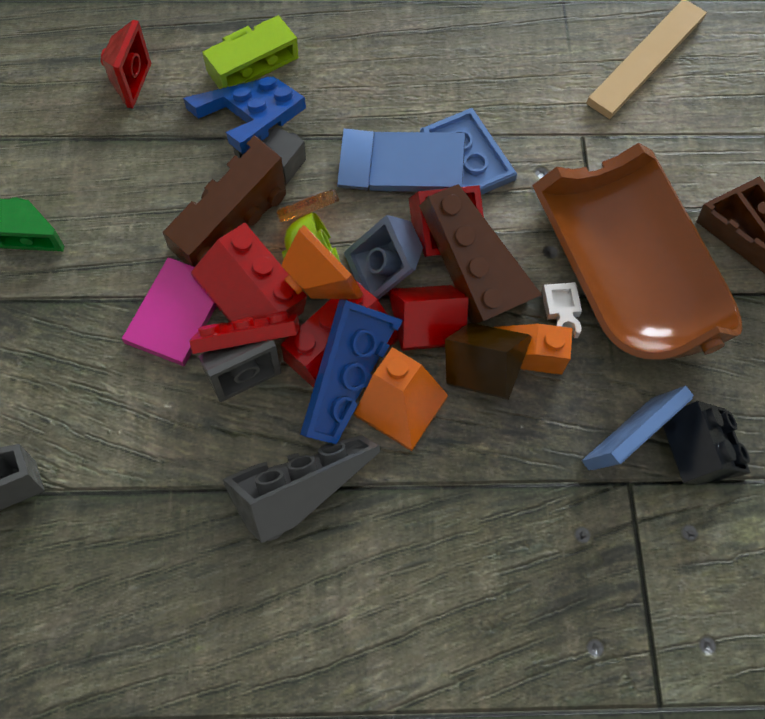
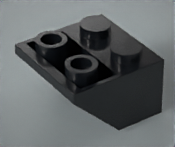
M696 401L684 406L663 425L683 483L699 485L751 473L747 464L750 462L749 454L745 446L739 443L735 430H737L736 420L732 413L725 408Z

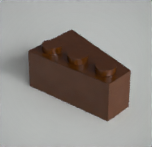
M759 176L705 203L696 222L765 274V182Z

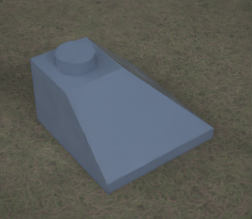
M386 215L344 252V255L355 280L379 300L416 270L423 246L411 221Z

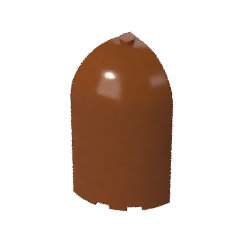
M637 143L618 156L603 161V168L590 172L587 167L576 169L555 167L532 185L602 330L618 348L630 355L643 359H676L703 352L705 355L711 354L724 347L725 342L741 334L742 320L734 297L651 149Z

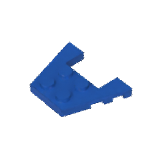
M274 76L183 98L186 109L198 119L226 107L245 121V124L226 132L228 143L241 154L249 150L250 147L246 143L254 135L261 141L269 136L268 129L277 123L279 126L284 125L306 108L305 97Z

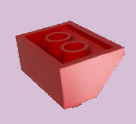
M246 223L219 238L191 271L193 278L229 322L249 317L253 319L267 318V315L280 311H287L288 315L298 314V316L304 312L307 295L303 291L297 294L284 280L288 273Z
M358 282L357 284L364 294L359 299H340L387 314L378 299ZM339 299L327 301L300 326L297 335L289 336L281 344L284 362L313 388ZM397 330L393 331L387 343L390 345L389 348L399 339Z

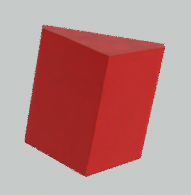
M452 285L396 288L388 292L394 317L403 320L397 331L402 351L445 347V339L467 325L469 297Z

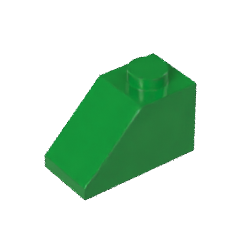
M18 197L0 199V249L64 251L65 246L56 230L29 200Z

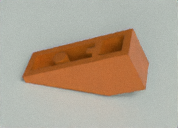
M539 323L494 327L529 334L532 337L520 369L563 374L571 359L573 328Z

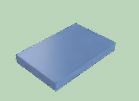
M473 108L420 129V132L465 133L462 187L480 185L482 195L516 180V171Z
M374 132L369 177L370 191L418 192L446 189L457 184L462 187L465 133Z
M683 386L651 398L581 461L588 470L621 464L690 402L694 395L687 386Z

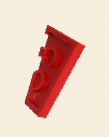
M280 311L267 315V318L253 319L249 317L228 323L204 325L198 328V332L189 342L192 354L294 336L297 335L300 329L298 314L288 315L287 311Z

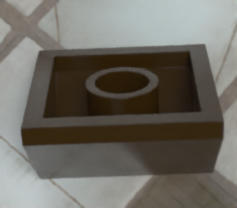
M468 323L445 339L446 383L450 386L509 400L532 337L529 334Z

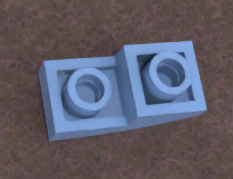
M344 128L337 187L368 190L373 131Z

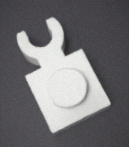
M576 282L544 285L542 296L547 320L557 319L556 326L573 328V337L578 338L582 327L575 317L580 316L582 308Z

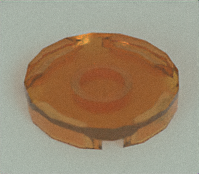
M331 189L290 206L282 207L277 210L276 214L280 223L338 202L339 197L336 190Z

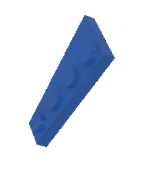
M339 299L300 435L337 444L358 405L356 400L363 387L367 388L372 377L371 372L379 357H384L390 346L387 343L393 331H398L403 322L402 319Z

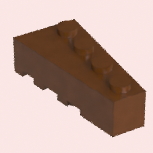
M255 135L246 143L250 147L249 150L241 158L235 155L226 164L230 168L229 171L218 182L212 179L204 187L205 190L201 200L198 203L191 201L163 231L168 248L185 264L195 267L219 238L243 223H246L248 226L256 224L262 214L272 206H277L281 203L286 195L282 157Z
M459 184L428 196L419 205L455 288L469 297L468 318L471 323L483 322L542 295Z

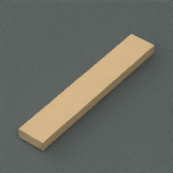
M681 0L588 97L586 104L603 116L611 119L704 20L707 12L687 0Z

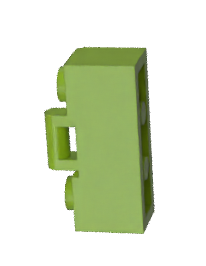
M279 15L254 26L253 31L249 26H246L222 38L223 42L202 52L206 70L219 89L254 81L299 58L297 37Z

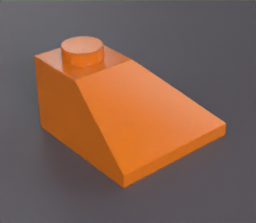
M303 225L298 230L281 264L288 273L284 280L297 294L304 291L311 299H359L364 294L353 275Z
M392 347L373 373L354 412V416L410 451H413L448 398V394L422 364Z

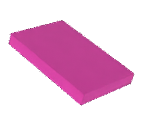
M169 257L167 258L122 337L124 344L185 367L192 353L189 340L198 332V328L207 325L216 308V304L191 275V271L195 267Z

